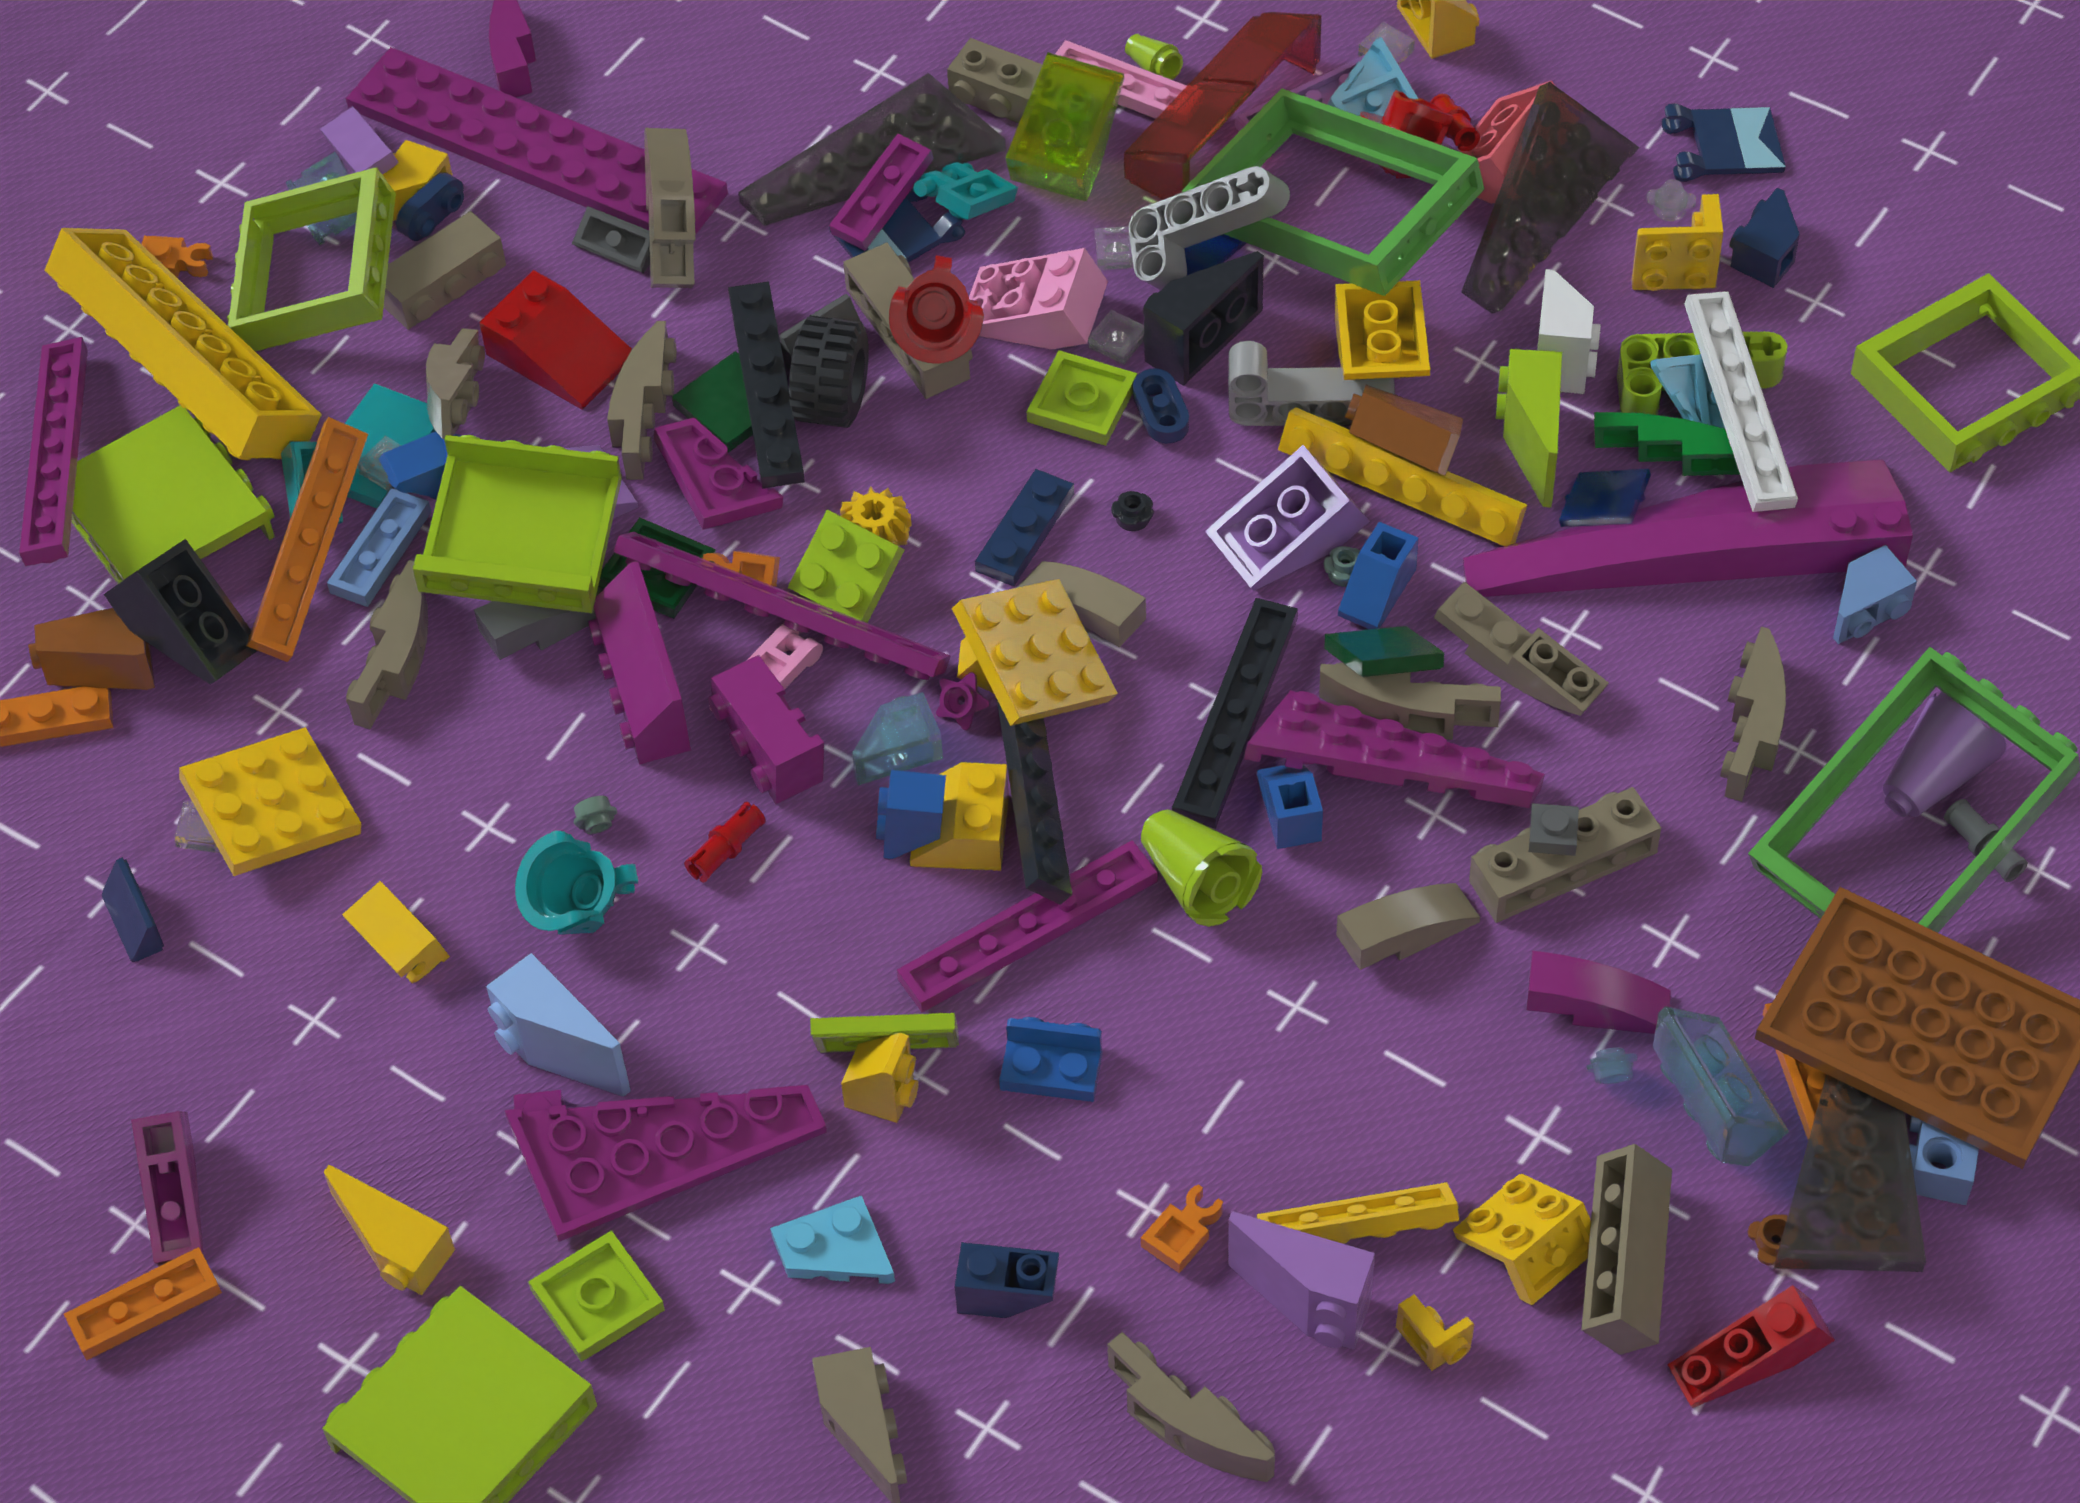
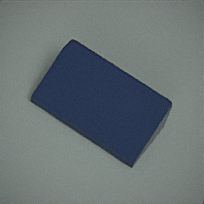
M123 857L115 861L103 888L102 898L129 959L132 962H137L163 951L162 947H164V944L127 860H124Z

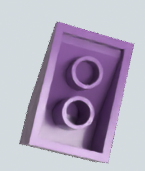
M1302 445L1205 532L1250 588L1255 591L1330 554L1332 549L1344 545L1370 521L1326 468Z
M1232 1211L1229 1217L1228 1266L1307 1336L1315 1338L1319 1343L1327 1347L1339 1348L1343 1346L1354 1350L1372 1300L1375 1253Z

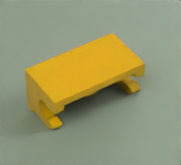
M381 881L342 914L401 978L407 974L406 978L411 983L419 981L441 961L445 962L450 957L438 940Z

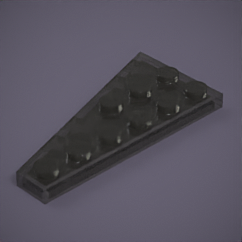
M927 73L738 192L739 202L766 226L848 200L897 134L932 150L934 159L924 174L934 170L941 171L946 165L955 162L963 164L1005 151V138L930 73Z
M1551 82L1539 86L1461 293L1491 314L1502 311L1527 282L1531 271L1538 263L1548 257L1552 252L1551 248L1558 239L1563 238L1598 198L1597 193L1608 181L1614 179L1620 171L1619 167L1627 158L1632 157L1640 147Z
M1826 1074L1774 1269L1923 1272L1926 1256L1905 1112Z

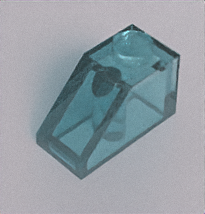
M923 692L911 696H901L889 703L880 705L852 752L855 779L858 786L890 776L891 770L906 771L943 759L941 732Z

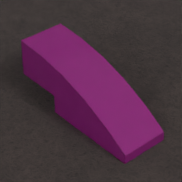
M494 0L489 22V44L498 89L514 97L533 93L527 64L536 62V56L530 29L517 0Z
M1532 950L1526 1010L1573 1015L1572 1025L1658 1035L1668 1034L1671 990L1646 978L1612 966L1572 956Z

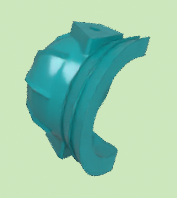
M553 831L537 840L526 852L520 863L515 883L518 908L529 924L541 930H557L559 935L594 933L604 924L603 916L614 906L615 895L635 892L634 884H638L636 865L626 864L614 868L611 860L604 854L591 850L590 843L576 840L571 834L564 831Z

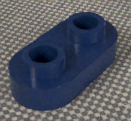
M446 172L436 175L402 206L396 220L397 231L413 241L429 236L435 227L450 213L457 211L461 207L464 200L463 183Z
M1147 369L1140 372L1133 381V399L1149 436L1155 441L1165 444L1182 440L1189 431V412L1173 376L1162 369Z

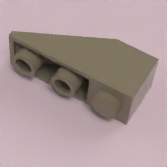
M871 1347L812 1358L824 1425L891 1503H901L898 1485L907 1483L902 1453L892 1455L889 1439L898 1438L893 1408L883 1410L880 1395L889 1393L884 1363L874 1365Z

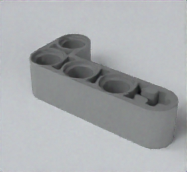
M1254 166L1139 209L1134 213L1129 222V237L1135 274L1141 280L1160 291L1170 281L1187 276L1184 248L1278 214L1287 206L1290 191L1288 185L1264 168Z
M1254 341L1239 342L1233 345L1229 351V416L1234 423L1239 425L1285 426L1289 411L1295 407L1337 425H1352L1353 420L1347 419L1345 416L1353 393L1362 396L1365 385H1369L1395 394L1394 378L1344 380L1341 367L1268 368L1266 348Z

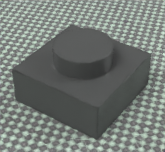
M1532 803L1529 852L1575 856L1579 807Z

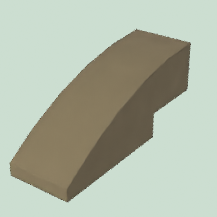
M1042 561L1018 586L1023 587L1060 579L1087 634L1093 631L1119 648L1146 620L1145 597L1111 579L1079 567Z
M1456 883L1436 884L1391 894L1338 915L1336 936L1358 968L1362 970L1393 954H1396L1399 960L1409 957L1479 923L1480 916Z

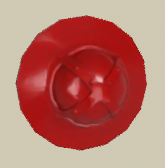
M1395 90L1383 117L1364 111L1359 115L1458 151L1443 142L1453 120V115L1446 113L1434 103L1422 98H1408L1403 91ZM1379 165L1385 170L1386 174L1390 173L1396 176L1397 179L1411 178V176Z

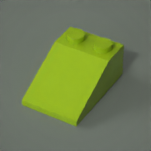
M1510 349L1508 366H1500L1498 392H1506V394H1497L1496 419L1504 420L1503 438L1541 505L1552 508L1558 455L1562 352Z

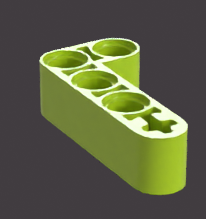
M1742 332L1760 387L1770 388L1779 384L1782 380L1788 345L1786 340L1774 332ZM1694 333L1636 334L1624 339L1621 343L1617 372L1621 413L1658 415L1661 390L1665 389L1652 370L1650 361L1701 354Z

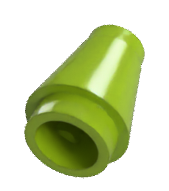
M1140 34L1132 35L1126 42V54L1142 69L1171 80L1175 79L1180 73L1183 66V57L1176 46Z

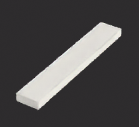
M1729 291L1687 295L1684 305L1752 512L1795 508L1798 497Z

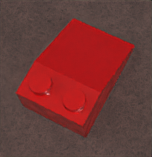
M535 270L528 274L479 322L487 356L581 410L620 373L622 366L632 351L630 346L570 291Z

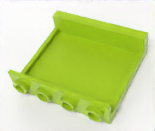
M182 406L172 409L77 461L71 523L117 584L184 539L188 541L199 558L202 559L258 527L269 540L275 538L270 520L275 516L267 500L262 495L257 498L252 493V484L241 468L236 471L232 468V461L225 447L220 442L213 444L210 440L211 434L203 428V423L197 417L193 418L187 409Z
M446 435L444 441L447 450V460L423 555L416 554L413 565L418 592L592 613L622 481L618 456L609 455L603 451L581 452L567 450L556 445L541 447L524 445L515 440L500 442L480 439L473 435H462L460 437Z
M459 1286L449 1297H443L435 1304L430 1317L416 1332L412 1331L402 1338L395 1353L382 1367H376L368 1373L362 1382L361 1389L347 1403L339 1404L330 1413L326 1425L322 1429L333 1452L337 1454L341 1449L344 1450L410 1503H508L596 1409L597 1403L592 1385L462 1286Z

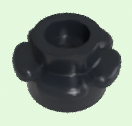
M1127 491L1118 496V501L1113 502L1111 512L1122 529L1139 531L1145 528L1153 517V501L1144 493Z

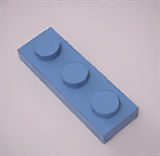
M391 488L327 582L330 594L368 607L431 514L429 501Z

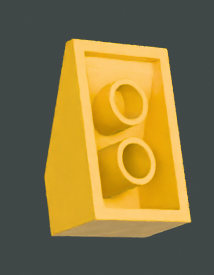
M1420 280L1399 281L1386 296L1352 283L1336 284L1335 325L1338 354L1344 380L1430 376Z

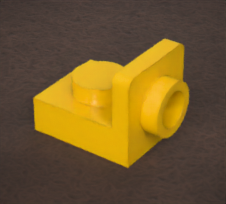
M1415 1294L1398 1304L1396 1328L1431 1371L1445 1362L1449 1365L1458 1362L1471 1349L1474 1323L1469 1317H1465L1445 1330L1444 1323L1437 1311L1431 1306L1425 1307Z

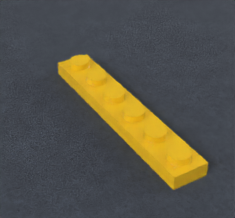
M1297 407L1289 411L1278 447L1279 451L1292 455L1304 445L1326 470L1500 545L1510 546L1516 542L1527 504L1447 471L1445 476L1349 433V429Z

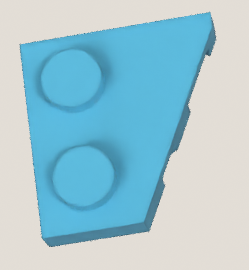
M1379 37L1373 42L1362 60L1355 65L1345 82L1330 97L1327 105L1358 116L1364 111L1383 117L1395 90L1403 91L1408 98L1418 99L1383 38Z
M1701 354L1650 361L1652 370L1683 419L1725 429Z
M862 1195L770 1228L772 1239L788 1278L812 1279L817 1276H823L834 1281H850V1276L879 1278V1283L881 1284L895 1282L894 1271Z

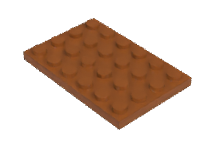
M1839 887L1758 1026L1755 1039L2023 1170L2080 1063V1000Z

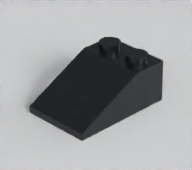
M1256 251L1172 280L1160 292L1150 295L1143 307L1145 362L1156 369L1167 371L1173 376L1175 381L1183 386L1191 380L1263 311L1264 255Z
M186 539L103 594L129 631L210 685L258 651L246 646L252 630Z

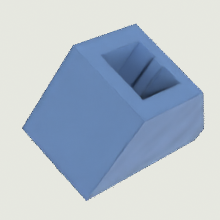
M1886 545L1850 562L1848 565L1833 639L1837 644L1852 637H1862L1870 632L1874 626L1890 618L1895 620L1902 617L1912 606L1917 581Z

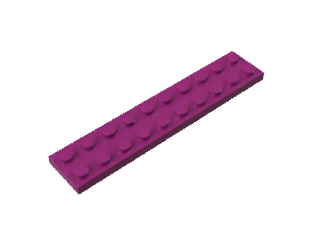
M392 47L385 52L346 97L348 109L353 106L363 116L584 207L589 206L649 230V211H646L645 149ZM691 168L696 235L728 195L726 182Z

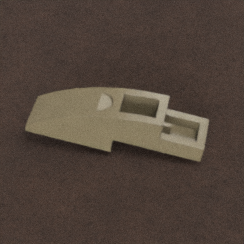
M645 128L646 211H649L651 288H692L694 286L693 243L696 240L693 181L686 129Z
M657 321L632 349L622 366L611 396L607 418L612 447H622L626 480L644 479L645 462H652L653 455L652 438L647 436V429H654L655 413H665L667 396L674 395L673 370H669V363H676L677 348L676 339L668 338L666 321Z
M462 328L451 345L434 344L428 354L426 361L427 409L430 422L442 439H445L446 435L454 436L459 426L465 424L470 409L476 407L478 403L479 384L477 381H473V378L477 371L483 369L485 361L484 346L479 345L478 330Z
M409 560L402 573L397 574L393 578L388 597L382 607H378L371 617L370 631L373 633L376 645L369 651L366 667L359 679L352 681L346 695V702L349 705L354 725L371 729L389 696L406 700L421 667L427 643L428 605L425 592H418L413 572V560Z
M1463 582L1435 614L1434 618L1469 645L1465 652L1467 656L1518 690L1548 705L1581 716L1609 684V682L1540 628L1531 634L1466 582Z
M1765 627L1760 628L1755 643L1747 641L1740 667L1746 669L1743 678L1739 676L1734 677L1728 696V702L1735 703L1732 722H1736L1737 725L1733 742H1737L1739 745L1736 753L1727 751L1720 777L1728 779L1724 797L1741 802L1743 801L1754 766L1769 771L1773 770L1784 721L1786 685L1783 664L1770 629Z
M1344 663L1321 664L1319 697L1328 703L1337 706H1352L1360 710L1364 715L1380 720H1395L1401 723L1404 728L1422 734H1438L1447 740H1453L1454 725L1498 727L1501 687L1486 686L1478 683L1470 685L1441 684L1434 681L1411 683V672L1362 677Z
M1123 1332L1107 1344L1108 1366L1129 1386L1127 1389V1412L1148 1431L1188 1457L1217 1470L1263 1482H1268L1274 1477L1275 1450L1273 1445L1263 1433L1258 1430L1252 1432L1240 1421L1237 1409L1227 1398L1223 1396L1217 1398L1206 1387L1191 1398V1394L1185 1384L1175 1375L1168 1377L1157 1366L1154 1355L1143 1343L1138 1341L1134 1344Z

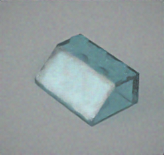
M1666 1006L1658 1013L1653 1049L1662 1062L1660 1064L1661 1071L1671 1083L1676 1085L1685 1100L1683 1107L1686 1113L1699 1124L1707 1137L1706 1145L1710 1153L1722 1163L1749 1167L1789 1133V1130L1719 1017Z

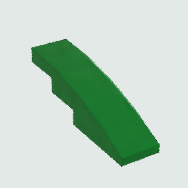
M1594 412L1595 448L1638 447L1639 462L1682 461L1683 476L1740 475L1724 428L1687 419L1644 413Z

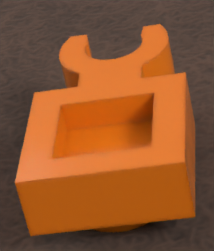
M144 235L141 244L177 278L180 271H187L194 277H205L208 275L206 262L199 260L213 259L210 245L196 243L186 247L184 238Z
M733 551L732 562H729L728 558L720 553H707L703 555V559L707 561H713L720 566L776 587L780 557Z
M1199 1184L1192 1187L1187 1193L1186 1207L1182 1211L1170 1203L1141 1236V1247L1178 1273L1186 1267L1209 1240V1229L1204 1226L1217 1222L1223 1213V1201L1219 1198L1208 1208H1201L1197 1205L1203 1197V1187Z

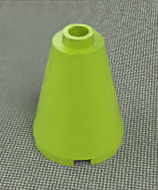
M1168 809L1152 814L1145 821L1141 833V843L1185 913L1196 924L1207 927L1223 924L1230 919L1225 913L1232 910L1236 905L1242 910L1250 902L1259 887L1263 873L1262 865L1256 858L1258 855L1250 846Z

